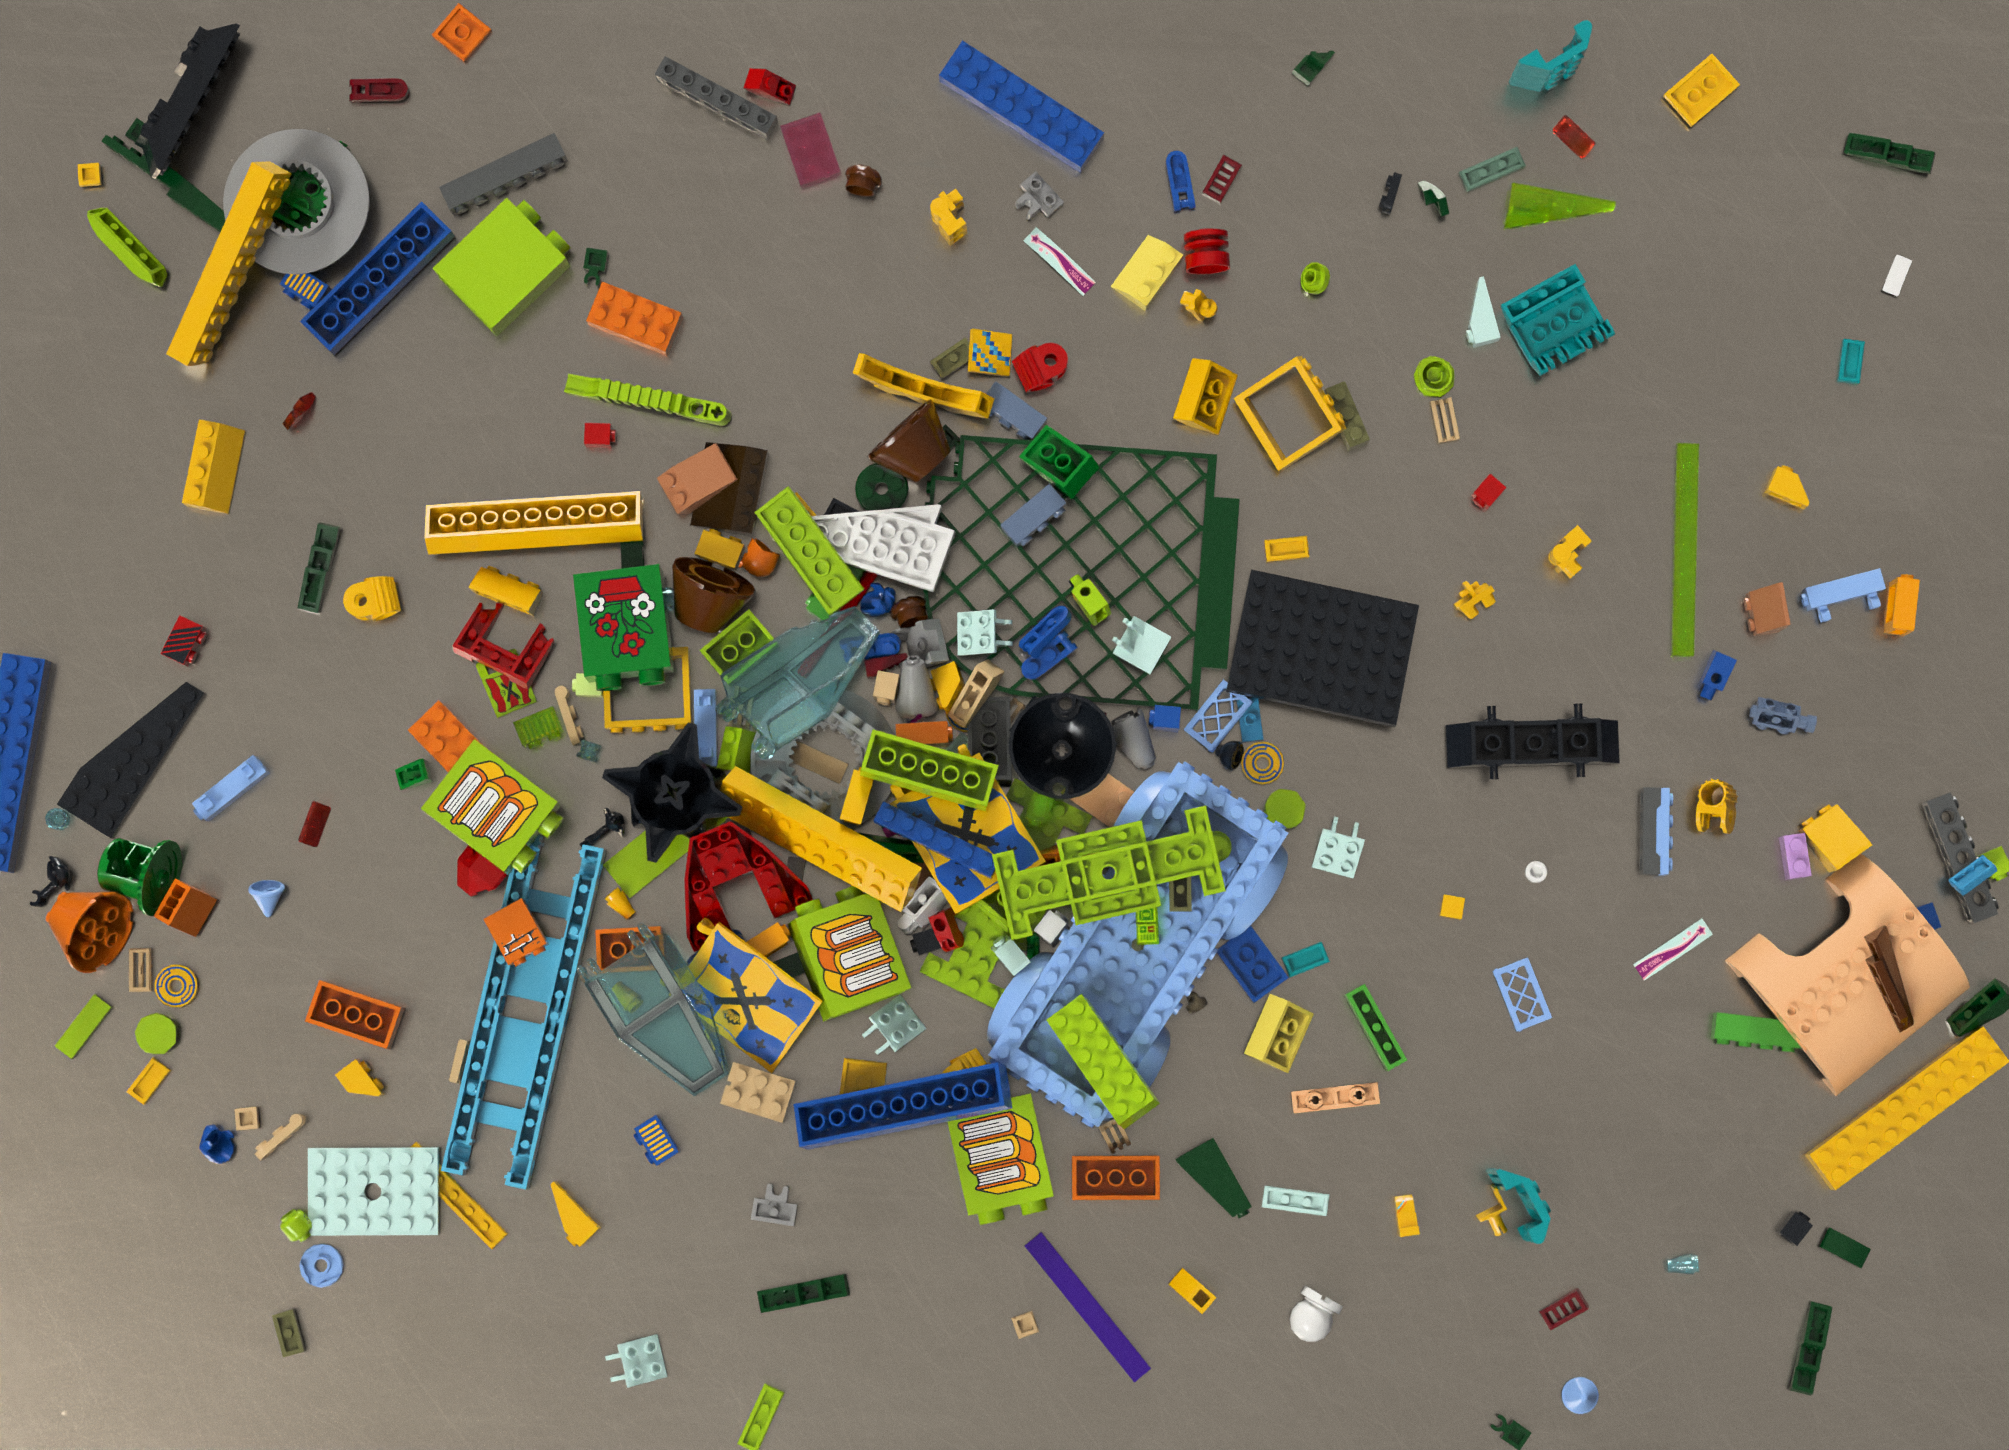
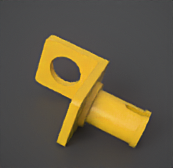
M1491 1184L1490 1186L1498 1201V1205L1477 1214L1476 1217L1480 1222L1488 1220L1494 1235L1500 1236L1502 1235L1501 1232L1504 1234L1508 1231L1500 1216L1501 1212L1507 1210L1497 1187Z

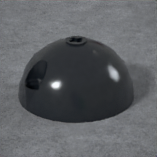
M1071 693L1045 695L1027 705L1015 720L1009 738L1010 759L1019 778L1030 789L1055 801L1079 797L1096 788L1109 773L1116 752L1114 730L1105 713L1087 698ZM1061 700H1070L1072 706L1066 710L1062 709L1059 705ZM1060 746H1064V749L1068 751L1064 756H1060V753L1056 752V749L1060 750ZM1062 785L1065 788V793L1061 796L1055 795L1053 793L1054 786Z

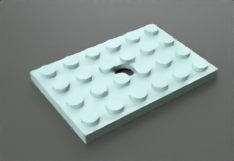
M439 1147L308 1148V1218L312 1222V1229L309 1231L310 1236L439 1235ZM370 1183H376L381 1188V1196L377 1200H371L365 1194V1188Z

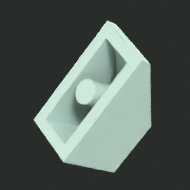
M1008 935L1000 936L993 942L991 950L1014 976L1031 963Z

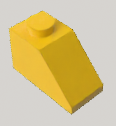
M1777 466L1764 493L1802 509L1808 507L1810 502L1798 474L1793 473L1794 470L1788 466Z

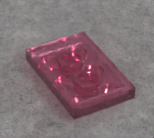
M821 113L780 126L801 187L841 174Z

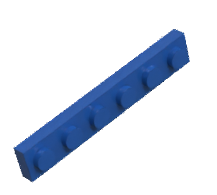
M886 802L882 803L873 820L874 823L991 879L995 872L991 853Z

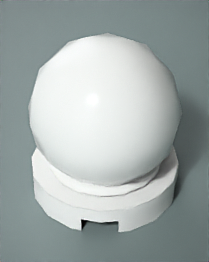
M1305 1286L1301 1294L1306 1296L1305 1300L1297 1303L1292 1309L1290 1325L1292 1331L1301 1340L1316 1342L1324 1339L1330 1332L1333 1324L1332 1314L1334 1312L1340 1314L1343 1306L1328 1297L1322 1300V1295Z

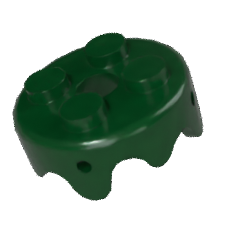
M874 463L867 466L859 474L855 485V493L858 503L865 511L902 508L908 498L909 486L906 477ZM880 483L888 486V491L883 495L876 492V486Z

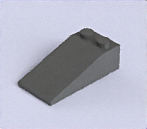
M988 697L967 725L968 750L971 756L980 753L984 761L999 765L995 779L1000 787H1009L1012 785L1011 759L1009 754V738L1011 733L1009 731L1011 728L1010 697Z

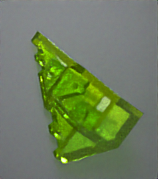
M1512 182L1504 229L1573 218L1585 214L1590 215L1608 210L1613 211L1616 202Z

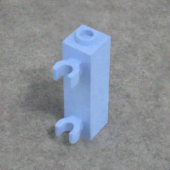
M1879 568L1804 588L1802 594H1800V599L1803 607L1806 606L1807 611L1817 609L1819 621L1822 623L1831 619L1827 606L1867 596L1869 609L1879 608L1881 603L1877 593L1884 591L1886 587L1881 569Z
M716 689L694 690V724L697 725L699 759L705 764L717 768Z
M252 755L192 803L195 807L193 812L200 820L204 818L206 821H211L269 775V771L257 756Z

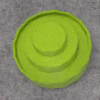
M1310 263L1301 274L1302 288L1308 293L1320 294L1329 284V270L1321 263Z
M1212 831L1220 863L1230 855L1231 841L1225 833Z

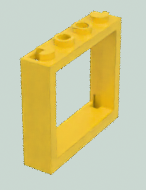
M1296 356L1234 398L1278 471L1286 469L1347 429L1344 425L1345 421L1340 412L1337 413L1333 407L1335 405L1333 399L1329 394L1324 393L1322 389L1323 383L1318 376L1313 375L1310 370L1312 369L1311 364L1302 356ZM1296 367L1333 428L1286 458L1249 397Z
M672 647L673 658H682L684 718L612 721L611 691H603L605 729L610 730V733H623V729H632V732H645V728H653V731H666V727H675V730H683L688 722L693 723L690 649L688 647Z

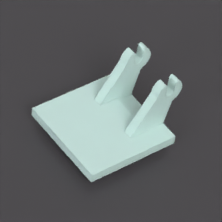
M996 610L958 612V656L997 653V646H1013L1012 641L995 640V625H1012V620L996 619Z
M1135 616L1131 621L1124 618L1122 622L1127 625V629L1120 640L1117 637H1113L1112 641L1117 645L1113 654L1151 674L1171 636Z
M1334 816L1331 830L1324 828L1322 830L1312 867L1354 878L1365 839L1357 837L1358 822L1354 823L1351 837L1335 833L1338 817Z
M900 994L869 1017L874 1025L865 1031L862 1036L865 1038L877 1028L887 1040L883 1046L875 1051L879 1055L889 1046L896 1052L927 1028Z
M657 1334L618 1344L619 1353L605 1356L606 1361L621 1358L625 1374L611 1377L610 1380L614 1382L625 1379L627 1388L667 1377Z

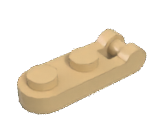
M558 686L555 689V696L570 741L574 746L581 743L584 735L581 727H576L574 718H577L574 706L569 705V690L564 686Z
M293 1114L290 1117V1123L286 1127L280 1126L272 1133L274 1137L271 1140L261 1142L255 1148L257 1150L255 1153L260 1161L264 1160L306 1123L304 1115Z

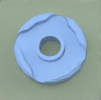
M318 1244L311 1246L304 1252L299 1267L301 1275L307 1283L322 1288L331 1286L338 1281L343 1273L344 1262L342 1255L336 1248L328 1244ZM320 1259L327 1262V1269L324 1272H320L316 1268V1263Z

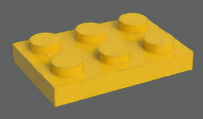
M1710 54L1669 89L1663 97L1692 127L1736 90L1740 84L1713 54Z

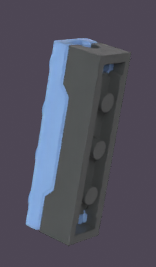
M1641 788L1640 875L1666 876L1669 874V871H1672L1673 861L1672 858H1669V849L1673 847V838L1669 836V828L1673 826V815H1669L1670 806H1673V793H1670V788Z

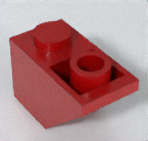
M749 68L743 88L759 97L790 105L796 85L767 69Z

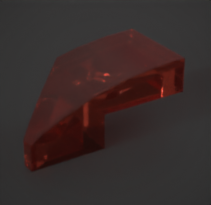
M312 392L300 397L293 406L294 410L289 413L282 423L287 430L295 426L313 404L316 396Z

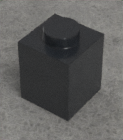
M932 928L912 934L913 940H910L913 953L918 952L919 956L942 949Z
M1792 1211L1776 1232L1793 1246H1798L1813 1225L1809 1223L1810 1218L1803 1212L1799 1211L1797 1213Z

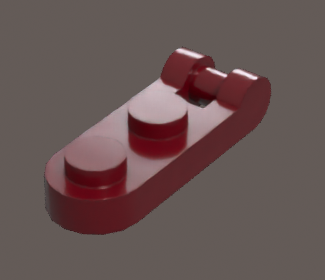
M398 78L349 80V87L351 88L349 102L402 101L409 92L405 81ZM365 87V93H360V88Z

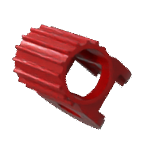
M1045 343L1038 347L1034 345L1023 351L1012 360V364L1026 393L1051 387L1055 384V381L1062 378L1067 369L1068 356L1064 348L1059 344ZM1047 359H1053L1056 362V364L1053 366H1049L1045 363V361Z

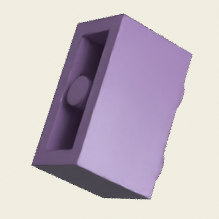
M1805 833L1779 837L1785 880L1812 876Z

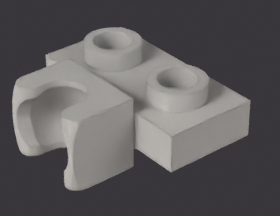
M1035 171L1020 184L1019 187L1024 194L1016 201L1015 207L1019 209L1026 205L1030 208L1026 216L1027 220H1031L1040 210L1048 218L1064 204V201Z
M768 1183L765 1199L754 1198L751 1220L794 1226L797 1204L787 1203L789 1187H783L782 1193L777 1196L773 1193V1185Z

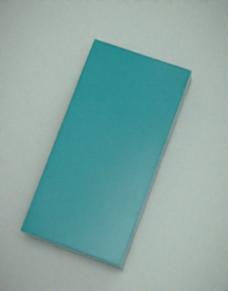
M1845 338L1842 340L1838 382L1860 383L1865 341Z
M1322 942L1281 958L1289 978L1330 962Z

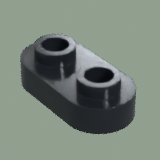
M1394 172L1393 176L1388 175L1385 185L1386 188H1389L1387 196L1382 195L1379 205L1380 208H1383L1382 213L1390 215L1402 174Z

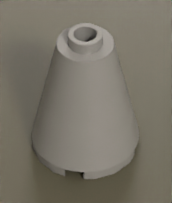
M909 656L902 663L895 709L897 715L904 718H915L916 714H922V718L928 717L938 711V703L924 660L919 659L918 656Z
M1137 708L1136 713L1130 710L1112 720L1116 745L1137 768L1142 767L1145 770L1153 766L1156 755L1142 709Z

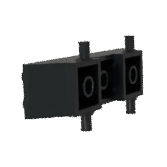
M237 23L211 30H206L199 26L194 37L188 42L186 51L182 52L180 62L174 71L182 77L168 102L159 99L153 111L148 115L147 122L142 125L141 133L135 142V145L143 149L152 178L156 179L158 174L163 176L171 162V159L168 157H173L181 144L178 138L183 139L191 125L188 120L193 121L201 107L198 102L202 103L211 89L208 84H213L221 70L217 67L223 66L231 52L227 49H232L240 36V33L237 32L240 25Z
M1576 703L1573 704L1574 717L1569 719L1503 721L1496 719V706H1492V714L1491 706H1487V719L1483 721L1445 725L1447 768L1489 767V780H1498V767L1576 765V778L1586 777V764L1620 763L1618 720L1583 716V704Z

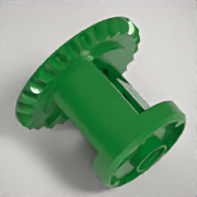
M116 838L107 845L100 858L97 872L99 885L103 890L117 892L138 900L137 904L143 914L154 916L174 879H180L182 869L180 847L171 840L159 842L155 848Z

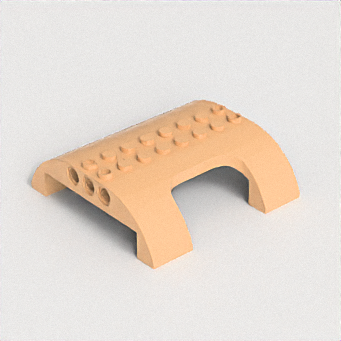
M1859 854L1825 879L1838 896L1844 895L1849 902L1850 914L1843 926L1811 952L1797 957L1785 954L1767 938L1758 933L1725 960L1738 977L1746 979L1825 1076L1822 1078L1823 1082L1835 1096L1840 1094L1970 988L1964 970L1945 942L1896 883L1863 854ZM1884 925L1888 929L1914 1021L1913 1026L1902 1032L1898 1031L1865 960L1871 957L1872 953L1864 936Z

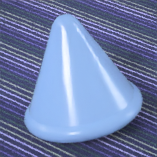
M275 880L258 881L251 884L248 888L249 893L253 896L266 917L272 915L281 894L285 890L284 884Z
M1576 1377L1564 1385L1561 1396L1568 1410L1576 1414H1584L1590 1412L1596 1406L1599 1393L1596 1385L1591 1380L1584 1377Z

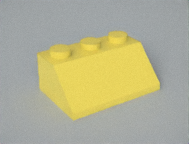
M1148 235L1111 287L1146 311L1183 260V254L1166 242Z
M1269 994L1244 1054L1289 1073L1314 1014L1288 1000Z

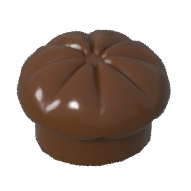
M856 164L848 167L845 172L848 179L845 190L851 194L866 197L873 196L876 188L882 185V178L879 172L870 166Z
M908 596L906 599H901L892 606L890 611L892 619L897 620L900 628L916 626L915 622L928 619L925 611L926 601L920 596Z

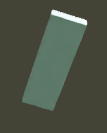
M1515 147L1464 169L1458 174L1466 191L1470 192L1523 169L1526 165L1518 147Z

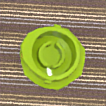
M1429 356L1422 359L1414 373L1415 383L1424 395L1442 397L1454 386V369L1448 361L1439 357Z
M1278 789L1268 797L1264 806V813L1268 815L1267 819L1272 823L1278 821L1287 827L1286 829H1291L1303 821L1306 804L1296 791Z
M159 1013L147 1015L141 1018L135 1030L136 1041L145 1053L164 1054L176 1044V1025L165 1015Z

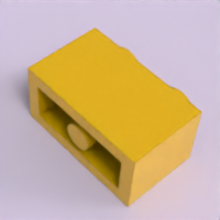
M711 528L709 531L703 530L694 553L696 557L736 571L745 549L744 544H741L742 540L730 536L729 539L722 537L721 532Z

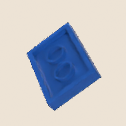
M1251 925L1239 936L1230 939L1218 948L1217 954L1253 1003L1289 978Z

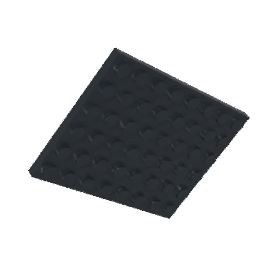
M1251 569L1226 692L1396 727L1419 605Z

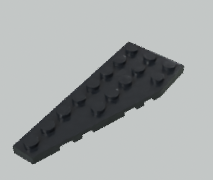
M188 682L181 685L78 770L57 805L113 839L206 693Z

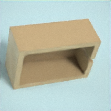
M733 1062L727 1080L731 1082V1085L725 1086L720 1104L784 1123L797 1081Z

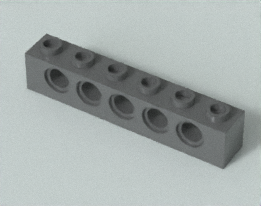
M666 56L655 72L658 82L767 140L778 123L776 115Z
M1950 792L1923 802L1922 805L1949 874L1953 877L1979 857L1975 856L1973 839L1970 836L1968 837L1966 833V821L1963 816L1959 815L1957 810L1959 808L1958 801ZM1944 811L1950 814L1951 819L1949 823L1942 820V813ZM1951 832L1957 833L1959 837L1957 843H1953L1950 840ZM1959 852H1963L1966 855V862L1964 864L1959 862L1957 858ZM1988 878L1964 896L1956 890L1969 924L1998 914L1997 909H1999L1995 897H1992L1989 889H1991ZM1976 892L1982 895V902L1980 904H1977L1973 899Z

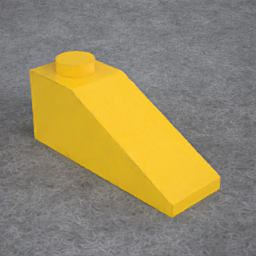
M553 1181L550 1185L564 1231L568 1234L566 1239L573 1246L578 1245L581 1247L601 1227L556 1181Z

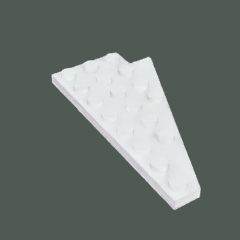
M938 504L811 516L847 565L934 592L956 533L955 530L936 525L942 506Z

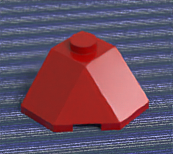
M467 846L457 859V886L471 897L478 895V892L483 890L492 891L497 889L507 876V874L470 846Z

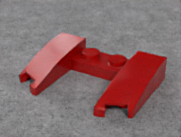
M479 603L452 645L454 653L472 662L475 660L509 677L511 682L528 690L545 662L554 639L551 638L548 641L542 633L545 627L540 623L520 656H517L486 640L503 608V604L496 603L495 609H483V603Z

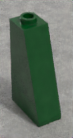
M1214 1138L1175 1158L1177 1164L1231 1217L1237 1216L1239 1219L1250 1213L1248 1209L1252 1206Z

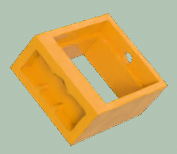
M1901 574L1900 577H1896V579L1889 582L1884 633L1905 636L1914 631L1920 580L1914 579L1913 575Z
M777 922L746 943L767 958L790 944L791 940L789 938L792 935L785 924L781 926Z

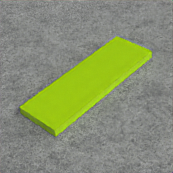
M789 486L754 512L830 616L865 590Z
M728 817L706 819V831L722 825ZM645 830L604 863L603 866L631 899L688 852L689 839L683 835H677L659 860L654 863L647 860Z

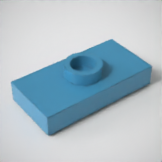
M1250 698L1253 703L1239 719L1242 743L1264 740L1258 698ZM1236 700L1237 710H1239L1244 703Z
M1982 855L1948 881L1953 888L1964 896L1998 870L1991 861Z

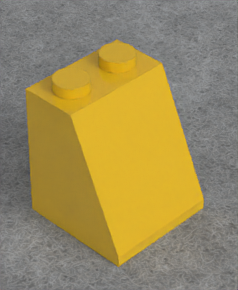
M1829 804L1818 811L1821 815L1815 819L1811 816L1801 823L1803 828L1798 830L1800 834L1805 833L1806 842L1829 873L1837 871L1872 846L1871 842L1837 804L1832 807Z

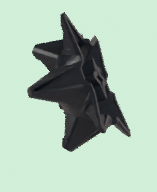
M688 722L668 750L652 754L637 767L605 769L602 778L629 797L631 823L634 828L645 827L647 860L654 863L659 860L677 835H683L690 839L706 832V819L740 816L742 812L741 805L717 789L726 777L725 772L705 764L699 759L697 725ZM673 790L674 792H676V798L678 799V801L674 797Z

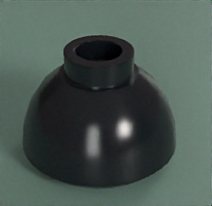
M1230 741L1224 745H1218L1216 756L1220 758L1223 766L1229 770H1234L1241 763L1242 755L1244 754L1242 742Z

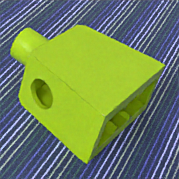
M1077 574L1069 580L1070 585L1073 587L1071 591L1073 598L1093 626L1111 615L1108 602L1090 579L1083 581L1080 575Z

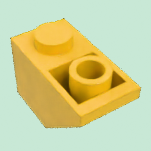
M954 661L931 670L933 678L930 681L933 690H937L939 695L936 698L940 710L944 709L947 714H949L965 686L960 668Z
M355 1059L335 1074L347 1092L372 1096H383L385 1094L382 1091L384 1088L383 1084L377 1077L374 1079L369 1073L371 1068L364 1060Z
M1183 1268L1169 1283L1176 1292L1201 1314L1217 1298Z

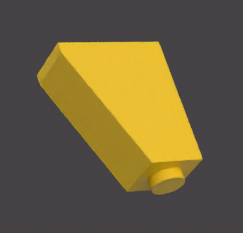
M861 767L858 770H853L840 816V821L858 826L862 824L874 779L860 776Z

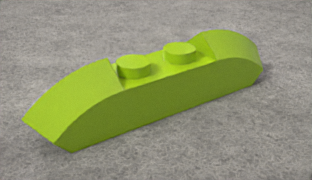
M108 208L89 210L87 217L98 238L133 274L149 284L162 287L167 277L166 268Z

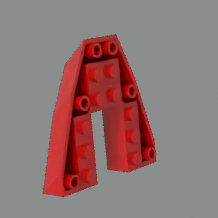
M731 821L689 839L684 878L686 934L694 952L700 950L709 936L697 930V925L704 918L709 919L714 927L720 922L732 931L729 919L714 889L716 885L753 870L774 919L796 910V906L813 900L809 887L773 852Z

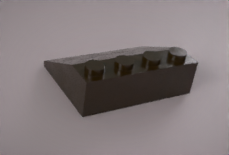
M706 442L705 449L715 443ZM717 443L738 480L692 512L690 526L705 529L711 528L717 531L753 537L757 515L754 512L759 509L769 457L768 450Z

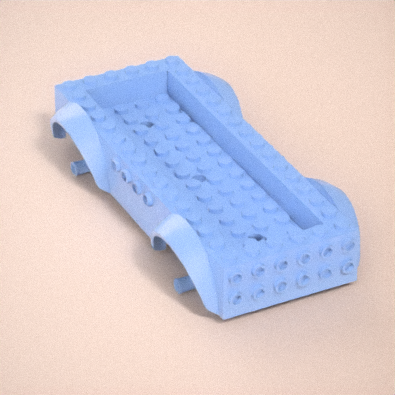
M1185 761L1183 764L1178 762L1172 773L1159 771L1148 777L1127 801L1114 826L1142 820L1146 841L1189 832L1184 810L1206 806L1211 830L1225 833L1231 841L1230 855L1219 863L1226 891L1204 896L1200 876L1196 875L1191 877V912H1169V882L1157 884L1161 906L1155 907V922H1138L1137 912L1075 925L1073 916L1070 920L1073 922L1070 930L1065 928L1060 935L1059 940L1062 942L1055 953L1042 952L1030 959L1031 963L1018 972L1004 990L989 1021L987 1040L992 1047L988 1054L991 1057L990 1062H999L1006 1065V1068L1009 1069V1075L1018 1081L1022 1077L1028 1081L1026 1086L1035 1092H1038L1040 1089L1046 1093L1045 1098L1056 1104L1058 1101L1065 1105L1064 1111L1072 1116L1077 1113L1083 1117L1081 1122L1090 1128H1093L1094 1125L1099 1127L1102 1121H1111L1114 1118L1046 1020L1082 994L1089 1000L1150 1088L1169 1050L1170 1033L1165 1026L1167 1020L1172 1013L1176 1015L1183 1004L1180 1003V1000L1184 995L1188 997L1195 987L1191 983L1195 977L1200 979L1206 970V967L1203 965L1207 959L1212 960L1218 949L1215 946L1219 940H1230L1239 936L1258 918L1277 891L1287 868L1288 854L1282 845V842L1288 835V832L1285 831L1287 827L1278 821L1272 823L1267 819L1268 815L1259 809L1256 811L1248 807L1250 803L1241 797L1235 799L1230 795L1231 791L1222 785L1218 788L1212 784L1213 779L1203 773L1201 776L1194 772L1195 768ZM1110 867L1103 877L1105 879H1112L1115 875V870ZM1156 924V942H1143L1144 948L1141 951H1135L1132 948V941L1138 939V925Z

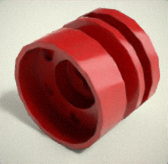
M1205 228L1185 233L1184 242L1187 243L1184 245L1185 250L1194 252L1185 256L1186 272L1205 275L1229 270V253L1220 251L1229 247L1228 241H1226L1228 239V231Z

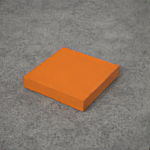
M458 3L434 31L432 36L465 63L492 30Z

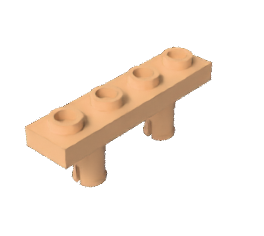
M1378 1082L1291 1092L1293 1113L1380 1104Z

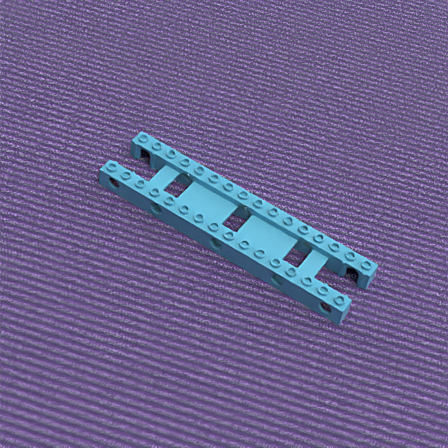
M538 835L530 846L531 849L537 852V855L527 869L521 874L513 868L509 873L502 908L523 898L530 911L565 918L567 924L564 937H561L560 940L545 936L549 943L545 947L546 951L537 956H534V954L526 957L527 961L517 967L514 964L511 966L507 964L494 940L441 1171L466 1175L467 1169L470 1168L468 1163L472 1145L476 1142L474 1137L478 1122L515 1130L517 1133L514 1146L510 1149L514 1158L510 1172H507V1175L504 1176L506 1178L505 1185L525 1190L529 1189L606 855V850L603 848L582 845V849L579 850L580 857L582 858L579 873L572 879L574 884L571 897L532 889L535 872H538L536 867L541 846H544L542 835ZM507 995L546 1003L548 1007L544 1023L537 1024L502 1016ZM487 1080L527 1088L528 1095L525 1107L518 1109L483 1101Z

